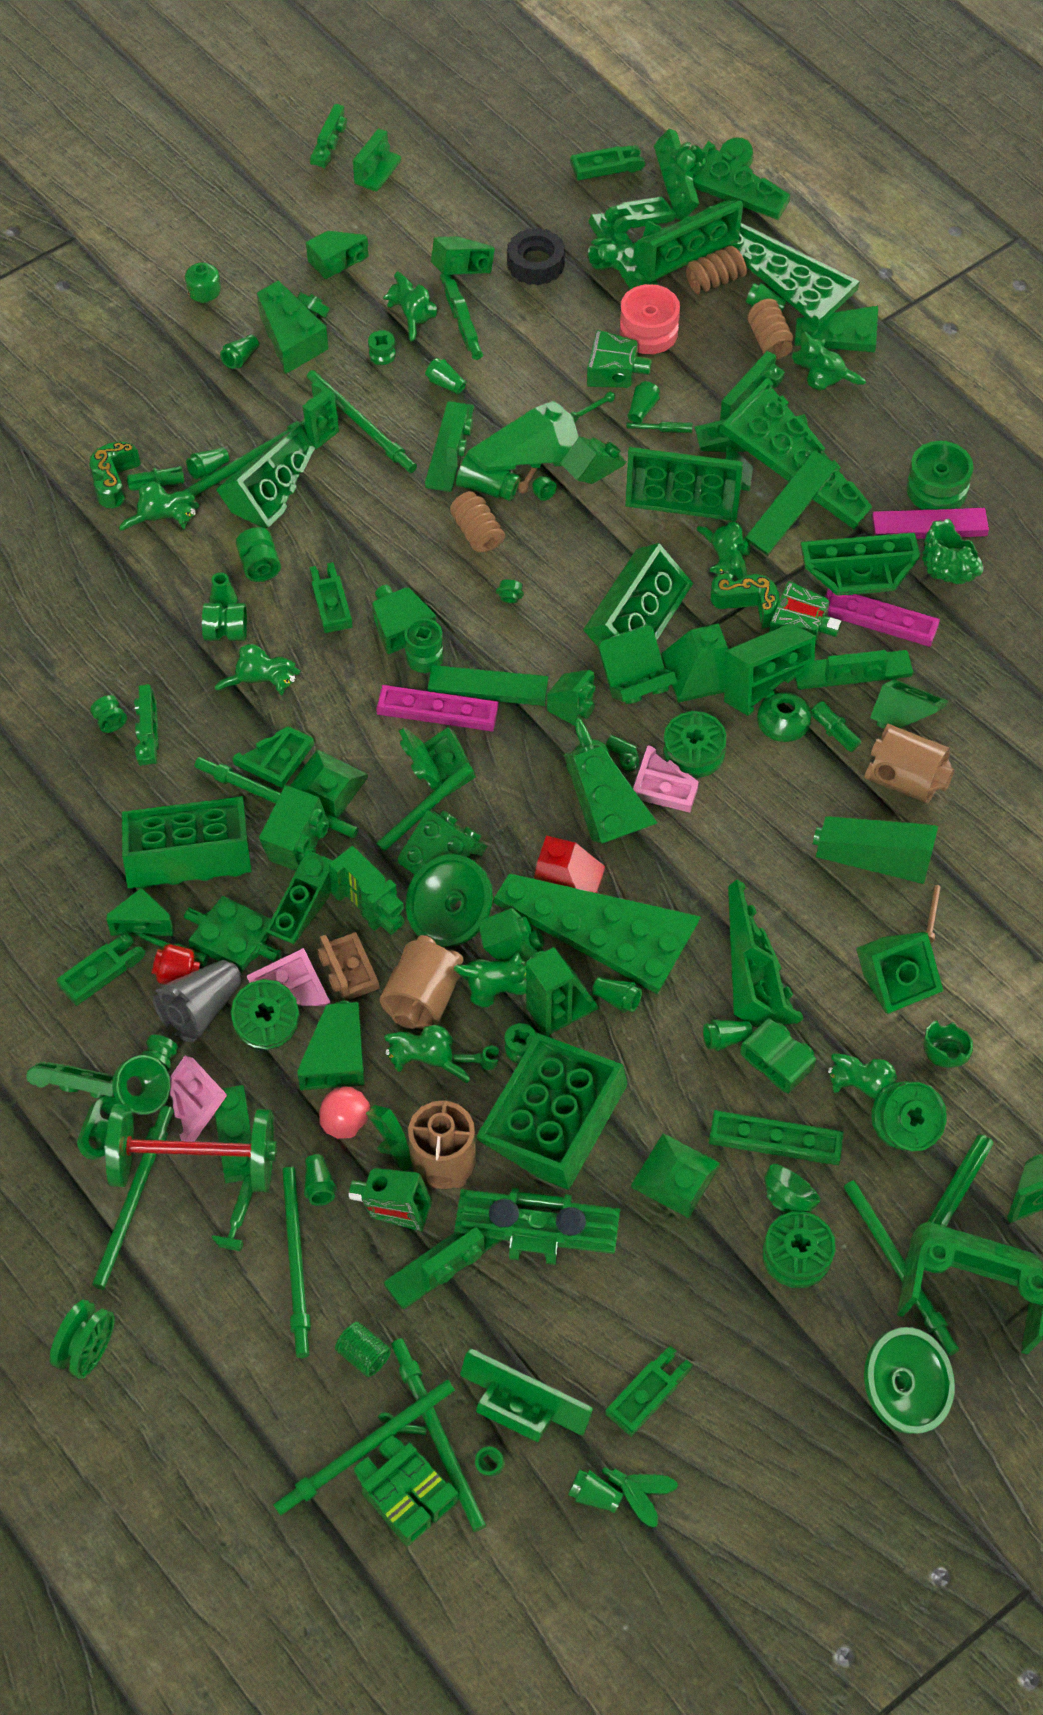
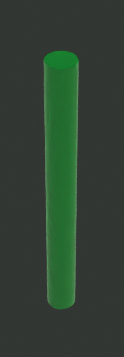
M465 762L383 836L376 845L383 852L390 848L423 818L427 810L434 808L474 771L472 767Z

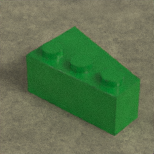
M279 280L257 292L260 318L269 339H271L274 345L275 353L280 359L285 375L329 350L326 326Z
M790 623L726 650L724 703L749 716L754 711L753 706L763 698L768 699L773 696V690L784 681L789 683L815 662L816 636Z
M554 947L545 952L539 951L526 961V1009L545 1036H549L600 1009L581 980Z

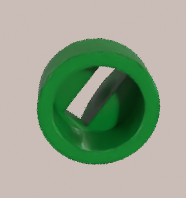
M539 476L532 483V491L541 501L549 500L557 489L556 483L546 476Z
M490 1446L484 1447L476 1454L475 1466L481 1474L493 1477L502 1471L504 1457L498 1449ZM487 1455H489L498 1465L496 1469L493 1470L492 1467L483 1460Z

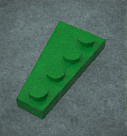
M708 141L703 148L707 162L703 169L693 176L694 188L726 201L741 200L744 208L779 220L790 202V194L766 178H759L753 174L751 168L746 165L744 167L733 161L731 155L726 152L721 153L715 149L713 143Z

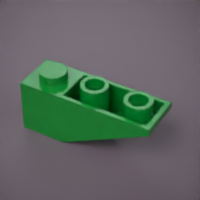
M306 851L265 931L267 934L293 945L296 943L331 894L329 864L333 860L312 851Z

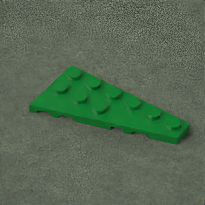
M742 223L739 241L728 245L735 247L741 253L748 269L817 328L858 290L860 281Z
M767 377L722 424L719 431L790 482L814 450L827 459L829 458L824 453L826 448L801 417L795 416L787 407L789 402L783 395L779 397L772 388V381ZM833 460L831 462L838 466L837 470L813 500L855 530L869 514L872 506L855 484L845 479L839 471L841 467Z
M508 874L493 900V903L505 910L513 908L521 917H526L533 926L657 995L701 919V916L514 874Z

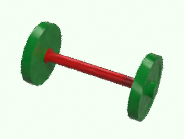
M114 1104L111 1109L105 1139L108 1184L111 1187H126L131 1172L133 1153L251 1157L250 1173L253 1192H268L272 1178L273 1161H276L277 1141H274L273 1112L270 1109H257L253 1122L251 1144L134 1139L131 1106L128 1104Z

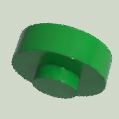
M735 137L727 140L721 146L720 152H726L731 155L733 161L739 165L750 167L754 159L753 147L748 140Z
M299 292L297 299L315 316L319 314L325 318L327 317L331 308L322 304V299L312 294L309 297L302 292Z

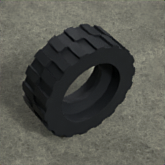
M529 228L518 232L507 245L508 271L519 282H524L528 285L551 283L552 280H556L563 273V267L565 268V245H563V240L556 233H552L547 229ZM530 251H542L549 254V259L543 262H529L523 259V255Z

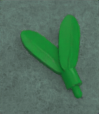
M606 1467L602 1469V1473L610 1477L608 1481L622 1489L626 1500L639 1520L651 1528L658 1525L657 1511L646 1494H669L677 1489V1482L665 1475L637 1474L627 1476L615 1468L613 1471Z

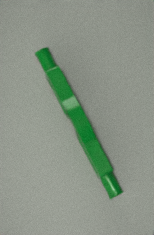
M441 273L440 280L444 286L445 297L453 318H457L459 333L467 351L471 352L472 358L479 360L483 357V352L478 344V335L471 321L466 302L461 296L455 280H452L450 275H443Z

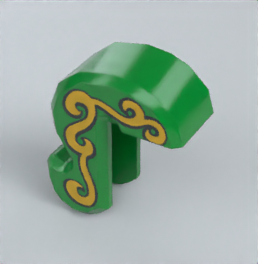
M124 441L108 443L97 448L90 456L89 466L94 481L96 497L99 504L105 508H117L125 500L121 490L123 486L117 471L130 470L139 467L141 464L138 449L131 443Z
M730 573L717 575L713 579L710 593V601L717 609L758 606L761 629L770 627V622L780 600L779 591L771 579L765 575L755 573L745 575L737 581H733V575Z

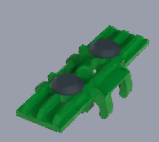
M513 1187L510 1195L461 1189L454 1234L465 1235L477 1227L484 1238L510 1241V1260L519 1261L521 1252L529 1251L544 1253L546 1264L556 1265L558 1247L615 1254L620 1209L571 1203L572 1195L565 1194V1197L519 1192V1188ZM517 1205L561 1211L559 1213H550L539 1210L518 1209Z

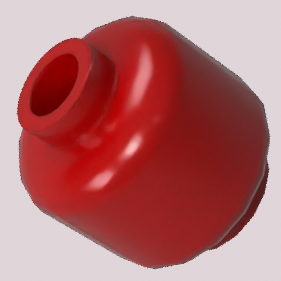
M166 944L162 950L157 949L151 974H155L157 982L164 985L199 970L200 962L194 961L195 954L192 949Z

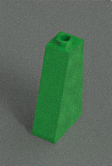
M826 816L823 827H816L812 844L818 846L816 858L924 884L939 826Z

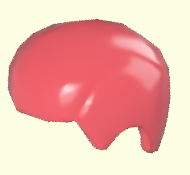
M337 1087L330 1091L321 1103L320 1125L327 1134L337 1139L352 1138L356 1136L358 1130L363 1125L367 1124L368 1116L365 1113L370 1109V1104L362 1092L352 1087Z

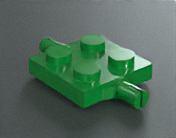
M222 896L207 914L198 912L191 907L184 914L185 920L198 925L196 931L189 938V947L217 961L231 962L242 973L250 962L260 955L273 962L278 961L281 957L282 952L267 945L270 934H267L265 931L271 919L231 899Z

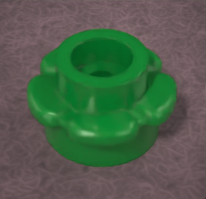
M502 580L496 589V593L501 597V601L505 603H517L524 596L522 591L523 585L516 580Z

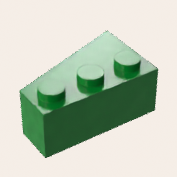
M589 745L564 754L592 841L602 844L658 823L602 746Z

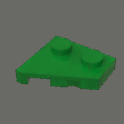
M287 726L276 732L273 737L265 738L256 743V748L244 755H241L240 752L235 754L232 758L233 764L283 788L314 746V738Z

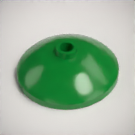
M447 854L430 860L415 874L407 891L406 914L411 928L418 936H428L435 941L436 945L441 947H455L471 940L480 931L478 921L490 915L493 900L490 880L478 863L465 856ZM461 900V906L456 910V903Z
M915 1328L893 1329L881 1335L868 1352L864 1367L865 1389L872 1408L885 1424L901 1433L920 1434L936 1428L943 1422L953 1403L955 1381L947 1354L933 1337Z

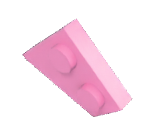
M647 745L633 789L642 801L690 813L699 782L689 774L683 773L679 766L671 760L668 762L663 760L656 754L655 748Z
M304 948L246 976L249 983L262 979L278 981L289 988L296 998L297 1006H326V1004H331Z
M184 1056L170 1076V1095L173 1097L175 1117L181 1119L184 1130L180 1134L181 1141L195 1142L227 1094L194 1058Z

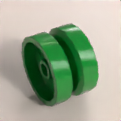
M932 441L920 446L912 457L906 485L907 495L912 503L922 510L958 509L965 503L974 469L972 458L965 449L948 441Z

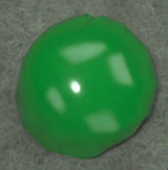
M936 1020L925 1029L923 1048L927 1058L936 1066L954 1068L960 1067L969 1061L973 1053V1040L967 1031L957 1027L954 1022L941 1026Z

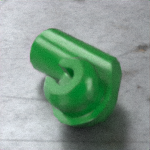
M611 735L606 743L607 749L619 754L620 764L625 771L630 772L637 769L640 763L637 747L615 735Z

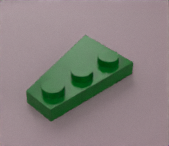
M878 305L834 312L818 328L806 317L797 318L794 346H801V334L807 332L813 339H826L824 347L828 349L875 352Z

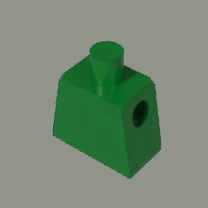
M382 585L375 591L377 600L372 603L373 620L388 655L405 648L404 632L410 622L420 618L436 621L434 612L410 588L405 587L393 592L389 585Z

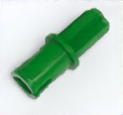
M181 466L160 470L153 468V471L127 476V484L130 491L139 490L142 485L148 482L157 483L161 487L184 484Z
M824 701L817 703L812 708L811 716L824 727L829 737L833 736L850 752L855 751L860 746L861 740L845 725L846 720L835 714Z

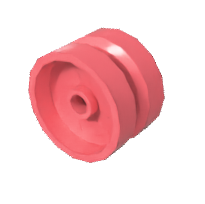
M649 284L637 286L628 291L621 300L620 336L636 340L638 342V353L657 354L668 350L678 338L680 302L676 295L668 288Z

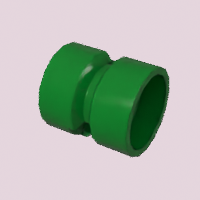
M255 527L239 534L235 544L246 578L254 582H264L275 577L281 570V563L270 531L266 528Z
M204 603L202 610L204 641H221L223 636L227 637L229 641H246V603H229L227 607H223L221 603Z
M428 618L415 619L410 622L404 632L407 665L416 672H431L432 665L440 666L443 662L441 626L436 621Z

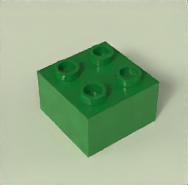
M288 785L284 786L259 836L269 861L296 871L307 850L316 853L315 847L319 839L325 837L329 828V822L319 797Z

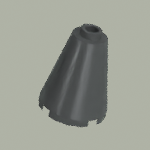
M221 960L160 986L155 991L157 994L153 997V1004L162 1023L166 1027L171 1024L178 1030L174 1035L186 1042L197 1040L240 986L241 973L238 967L231 962Z

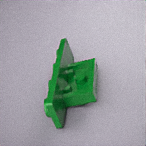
M447 402L425 481L427 489L447 492L453 490L461 457L466 455L467 435L470 436L472 433L474 405Z
M879 650L828 656L827 659L815 660L814 663L795 677L797 689L803 690L912 677L913 669L907 650L892 652Z
M477 1227L465 1235L453 1233L384 1282V1286L402 1309H406L438 1285L449 1281L462 1268L476 1262L482 1254L502 1240L484 1238Z
M469 1349L466 1352L460 1372L461 1377L487 1389L478 1402L477 1413L536 1442H539L552 1421L579 1435H584L593 1411L591 1406L473 1349Z

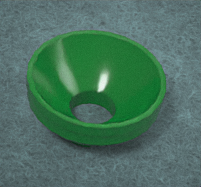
M775 693L770 698L764 699L757 714V722L759 728L767 737L779 742L795 741L808 732L811 725V711L808 704L801 697L792 693ZM781 703H789L794 707V711L782 713L778 710L777 706Z
M147 1055L134 1056L122 1062L116 1069L112 1081L113 1094L118 1104L130 1105L132 1113L138 1115H147L159 1110L166 1103L171 1088L170 1077L165 1066L159 1060ZM131 1077H136L141 1082V1091L137 1096L131 1095L127 1090V1082Z
M772 1164L769 1166L764 1175L767 1190L766 1197L777 1209L786 1213L791 1211L811 1212L820 1203L818 1193L802 1177L781 1165Z

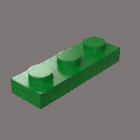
M244 1085L222 1088L227 1096L215 1112L219 1143L251 1144L252 1134ZM221 1156L225 1183L243 1181L245 1176H251V1157Z

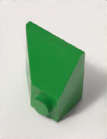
M719 624L692 629L661 653L665 669L675 672L677 683L671 686L678 703L724 693L725 651L728 650V646Z
M893 679L882 685L870 718L876 720V725L885 729L887 724L902 728L937 713L947 706L949 700Z
M317 749L290 786L319 797L324 812L339 818L367 780L368 774Z
M926 932L885 936L856 948L863 976L887 1014L943 991L930 939Z
M663 1133L632 1182L631 1188L689 1218L721 1163Z
M1042 1154L1031 1157L1025 1163L1007 1216L1010 1224L1043 1210Z

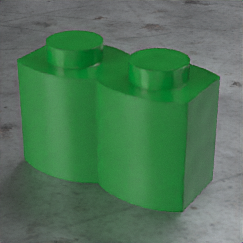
M767 1019L742 1043L740 1054L750 1065L764 1073L776 1087L787 1094L814 1070L817 1060L813 1050L807 1044L799 1043L792 1039L789 1030L782 1023H775L770 1019Z

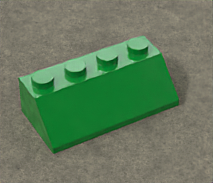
M741 200L723 201L693 216H688L676 224L664 227L650 236L642 237L637 242H634L633 262L648 281L651 282L687 265L691 261H696L698 258L705 257L739 241L743 203Z
M660 543L638 548L603 598L583 631L597 647L599 641L643 625L653 627L657 640L692 587L693 582Z

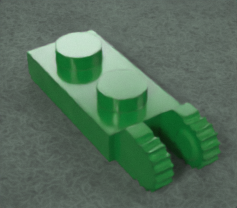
M636 145L617 146L570 156V164L577 181L626 171L633 173L644 169L646 165L644 158L640 157L641 150Z
M663 197L625 202L622 205L610 207L604 213L605 219L608 222H615L613 228L616 232H627L631 227L646 226L648 220L654 224L673 222L676 217V213Z
M327 563L326 570L329 578L320 580L319 571L316 566L309 567L312 590L324 633L353 628L340 576H337L334 563Z
M129 933L123 934L110 944L106 943L58 977L56 980L57 985L75 1006H78L124 973L127 968L135 966L144 958L146 952L141 946H138L119 957L118 955L125 952L134 942L133 937Z
M45 1061L36 1063L25 1074L27 1075V1082L41 1088L50 1083L59 1085V1089L66 1092L87 1091L90 1092V1096L98 1099L104 1096H114L112 1090L114 1075L63 1064L45 1063Z
M669 1346L654 1362L651 1361L606 1409L605 1415L631 1437L677 1389V1385L693 1368V1364L685 1360L671 1376L663 1371L676 1355L677 1351L672 1346Z

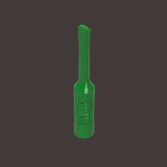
M662 421L659 424L626 422V429H658L665 433H692L693 422Z
M142 933L139 934L141 939L157 946L164 947L166 944H169ZM177 943V944H174V945H177V946H181V947L188 948V947L183 946V945L178 944V943ZM193 950L195 954L194 961L200 962V966L205 967L209 956Z

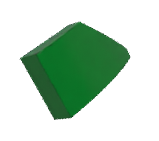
M374 1105L365 1114L385 1139L377 1149L382 1154H390L402 1171H406L411 1166V1158L404 1132L390 1108Z

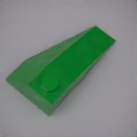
M552 401L533 408L468 450L467 456L484 471L513 470L516 468V465L530 464L531 468H540L541 463H553L555 467L563 466L560 462L579 436L573 416L564 410L560 404Z
M298 425L230 476L216 491L231 513L262 528H268L284 514L287 508L286 502L289 496L294 493L297 487L295 483L300 473L304 472L315 447L302 427Z

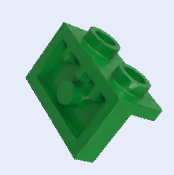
M378 128L353 159L354 184L377 192L401 162L400 155L389 151L390 144L388 143L387 131Z
M315 380L311 383L313 398L309 399L302 407L307 437L315 447V450H317L340 431L335 393L330 387L324 386Z

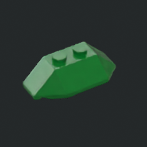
M915 532L805 541L800 544L805 569L837 596L895 591L920 558Z

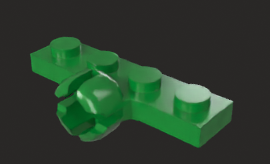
M669 128L658 138L653 146L672 208L676 213L675 218L683 220L700 204L694 188L693 176L703 169L707 158L704 151L698 145L690 147V142L681 145L677 131Z
M591 214L588 223L597 238L591 241V244L595 246H590L588 249V260L592 267L596 270L617 269L630 290L645 284L658 285L656 279L649 282L633 262L634 244L627 233L616 232L613 228L615 222H608L605 219V214Z

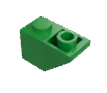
M326 231L306 241L307 260L324 279L338 274L369 257L368 239L363 234Z
M459 236L434 237L431 263L443 275L491 273L495 248L491 245Z
M579 436L560 463L577 481L594 484L623 467L627 461L620 455L621 450L615 444L609 441L602 443L594 437L587 439Z
M583 670L564 673L547 693V711L574 726L576 719H588L595 707V703H593V694L596 689L594 686V672Z
M513 908L478 921L483 948L496 960L508 961L517 952L523 961H528L532 955L542 951V947L545 945L540 930L534 929L529 924L527 918L521 917Z

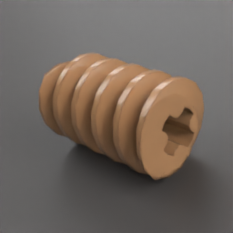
M728 246L724 250H718L715 254L711 253L706 257L698 258L697 261H691L687 264L686 268L688 282L696 294L700 293L701 288L705 292L710 291V284L713 288H717L720 282L727 284L729 278L734 281L737 280L738 274L741 277L747 274L746 263L741 253L733 246Z
M765 299L756 303L748 313V322L763 354L769 351L776 355V359L787 356L793 349L791 343L793 335L789 331L790 329L784 316H782L777 301Z
M468 491L458 496L452 502L450 513L460 526L461 531L465 534L466 539L470 542L473 550L480 553L487 552L498 547L504 541L505 532L500 529V524L495 521L496 518L491 513L488 505H486L483 497L476 496L474 492Z

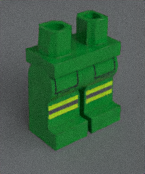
M351 846L329 864L331 894L339 901L345 897L352 901L360 909L361 916L368 921L369 927L375 931L381 926L392 935L404 925V918L400 915L404 909V903L397 898L396 884L391 879L385 882V877L357 849Z
M391 1435L379 1447V1452L388 1462L378 1469L367 1457L354 1467V1474L362 1486V1495L372 1504L403 1544L409 1547L431 1527V1520L435 1524L458 1503V1491L438 1475L411 1443L405 1446L396 1437Z

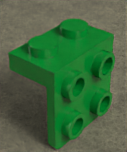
M643 625L599 641L598 650L612 698L625 702V704H632L642 700V695L650 692L652 694L664 693L669 690L670 685L677 683L675 672L664 668L652 626Z
M405 727L399 730L403 739L400 741V745L414 762L411 764L414 774L420 780L424 778L433 790L439 787L465 762L470 765L455 732L450 727H447L425 743ZM474 771L448 795L476 778Z
M427 810L398 856V863L415 875L423 865L436 857L457 854L468 858L471 853L482 856L488 845L480 841L482 835L468 826L463 829L456 824L458 819L447 811L442 810L441 813Z

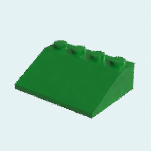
M629 447L625 507L737 521L743 482V462Z
M243 796L123 811L122 858L127 887L145 889L158 884L176 885L183 881L196 879L206 881L214 877L227 875L237 877L244 873L252 872Z
M536 1033L476 1138L484 1145L539 1179L569 1190L628 1085L624 1066L621 1063Z

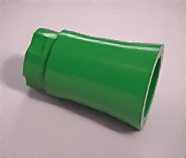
M466 454L457 474L456 486L488 494L497 499L502 498L512 501L521 478L511 473V470L484 471Z

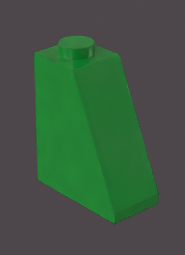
M338 1001L335 1004H326L297 1070L300 1091L365 1085L358 1002Z

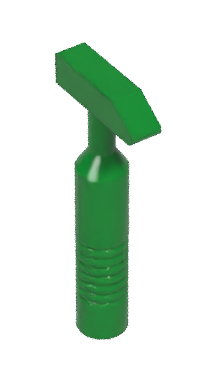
M251 1176L244 1177L230 1218L231 1229L228 1237L212 1235L213 1241L220 1248L236 1251L242 1250V1240L234 1238L237 1229L243 1224L253 1195Z

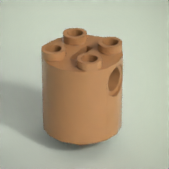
M887 724L882 738H878L872 748L871 755L875 757L874 763L871 762L864 778L924 803H929L936 790H947L955 769L951 767L949 762L950 747Z
M420 935L417 941L409 942L406 944L401 959L394 968L380 996L382 1008L398 1025L404 1028L424 1030V1027L438 1025L455 985L461 977L454 971V966L462 965L464 960L462 955L456 951H448L436 945L432 938Z
M433 1101L422 1106L412 1116L408 1126L411 1168L414 1172L421 1174L426 1186L436 1189L460 1188L466 1184L476 1164L474 1122L468 1111L456 1103Z

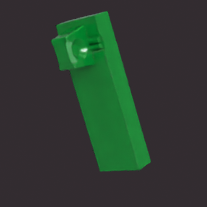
M766 351L721 402L720 420L729 418L767 377L772 381V387L774 388L784 379L785 371L775 365L776 355Z

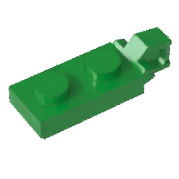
M334 104L317 138V145L310 157L311 165L325 169L331 161L330 150H335L338 143L339 132H344L347 124L343 105Z
M149 684L140 685L139 698L134 699L136 714L140 719V722L135 723V731L140 743L134 749L138 764L142 766L157 764L159 745L157 700Z

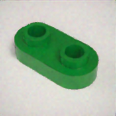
M101 1097L93 1102L89 1108L77 1140L80 1153L88 1159L97 1160L105 1156L108 1121L113 1105L118 1104L114 1097ZM101 1110L107 1114V1120L101 1117ZM89 1139L95 1141L96 1149L90 1146Z

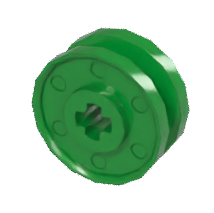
M690 711L679 714L665 728L663 748L665 761L671 760L679 766L683 773H687L693 778L711 775L720 768L725 759L727 735L724 726L716 717L705 712Z
M262 979L250 982L240 989L233 1000L231 1009L235 1032L242 1042L254 1049L267 1051L280 1048L291 1040L298 1028L300 1016L296 998L289 988L278 981ZM266 1009L267 1012L273 1011L274 1013L270 1014L271 1019L265 1022L263 1017L257 1018L261 1016L260 1010Z
M899 1081L884 1087L875 1098L871 1111L872 1125L877 1136L890 1147L911 1152L922 1151L934 1145L942 1136L947 1122L946 1106L941 1095L931 1086L920 1082Z
M791 1211L779 1216L770 1225L762 1247L763 1263L768 1273L778 1283L791 1288H807L818 1284L827 1275L836 1252L835 1237L829 1225L820 1217L805 1211Z
M83 1299L71 1308L59 1326L50 1350L49 1360L51 1365L57 1369H65L69 1366L70 1374L78 1379H84L100 1361L111 1339L115 1323L113 1312L107 1309H100L95 1313L94 1303Z

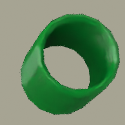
M359 1321L349 1325L339 1336L335 1344V1351L348 1360L358 1371H361L365 1377H371L376 1374L391 1354V1348L382 1342L380 1338H377L375 1334H372Z

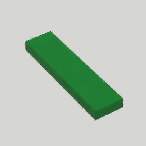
M814 450L745 537L748 542L769 556L837 470L838 466Z
M432 665L428 691L498 702L545 706L548 676Z
M714 1110L709 1144L839 1166L844 1131Z

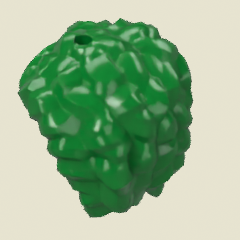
M950 519L933 521L925 535L924 550L922 551V561L927 573L932 578L943 579L944 582L957 585L970 582L977 576H981L984 570L983 563L978 556L971 540H963L960 534L955 531V526Z

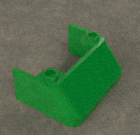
M931 1222L923 1223L916 1228L910 1240L896 1315L904 1317L919 1299L924 1270L932 1273H943L951 1266L1017 1286L1021 1296L1029 1301L1021 1353L1028 1355L1043 1340V1263L1040 1258L1028 1251Z

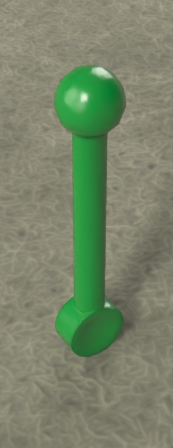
M607 392L605 397L577 413L575 411L571 412L570 415L573 416L574 423L577 422L579 417L606 402H613L615 394Z

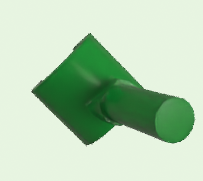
M490 1045L483 1049L482 1054H454V1062L480 1063L484 1069L493 1070L497 1067L499 1060H491L487 1056H498L499 1048Z
M386 1412L378 1415L379 1420L384 1423L394 1418L393 1415ZM408 1424L397 1433L426 1436L427 1427Z

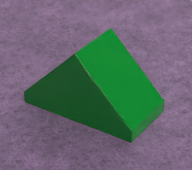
M142 888L107 914V924L111 936H122L126 933H129L131 936H139L140 933L148 936H173L174 930L170 914Z

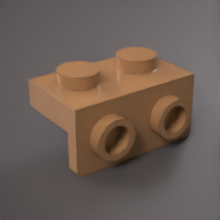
M356 932L330 942L326 934L320 936L321 948L317 949L320 962L323 967L329 966L331 974L328 975L331 987L334 993L340 992L343 1001H348L380 989L377 977Z

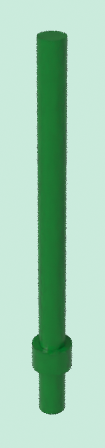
M315 370L308 372L307 379L313 383L316 380L333 390L336 396V406L386 451L385 454L394 463L398 462L409 473H413L416 470L417 464L405 454V450L398 443H393Z
M295 421L287 426L286 431L182 492H187L194 496L199 495L236 473L296 426L300 425L303 431L306 432L305 421Z
M198 757L195 761L194 767L214 776V780L223 784H233L275 804L281 794L233 772V768L220 763L217 765L202 757ZM325 813L330 829L353 839L356 837L359 830L358 827Z
M161 1107L155 1125L149 1129L145 1140L166 1141L168 1137L166 1130L174 1112L171 1107ZM143 1153L93 1280L92 1286L97 1289L104 1290L156 1159V1153Z
M285 1167L282 1169L293 1309V1315L290 1316V1329L295 1336L296 1357L307 1358L310 1356L308 1332L311 1331L310 1315L306 1313L296 1169L294 1167Z
M855 1181L848 1182L844 1186L845 1191L898 1277L903 1282L906 1262ZM920 1288L919 1299L915 1304L925 1319L923 1324L930 1335L936 1336L947 1356H952L959 1351V1348L946 1328L948 1323L941 1312L935 1311L926 1294Z
M403 1338L393 1341L391 1347L400 1365L398 1369L404 1383H408L414 1399L417 1401L427 1394L420 1378L423 1374L418 1362L412 1360ZM432 1407L423 1413L422 1417L452 1485L458 1491V1498L473 1532L480 1531L486 1527V1524L436 1411Z
M446 1379L309 1479L305 1476L295 1484V1489L273 1504L280 1516L301 1501H309L318 1494L316 1490L378 1447L391 1435L396 1434L453 1393L455 1389L449 1380Z

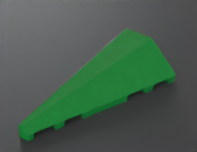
M737 879L728 886L734 1015L744 1021L749 1020L754 1027L761 1026L767 1019L775 1023H782L783 1025L798 1024L803 1020V1015L792 1007L789 1000L793 996L790 987L784 988L781 982L779 971L782 968L765 929H759L753 917L757 911L754 905H747L743 892L746 888L745 884Z

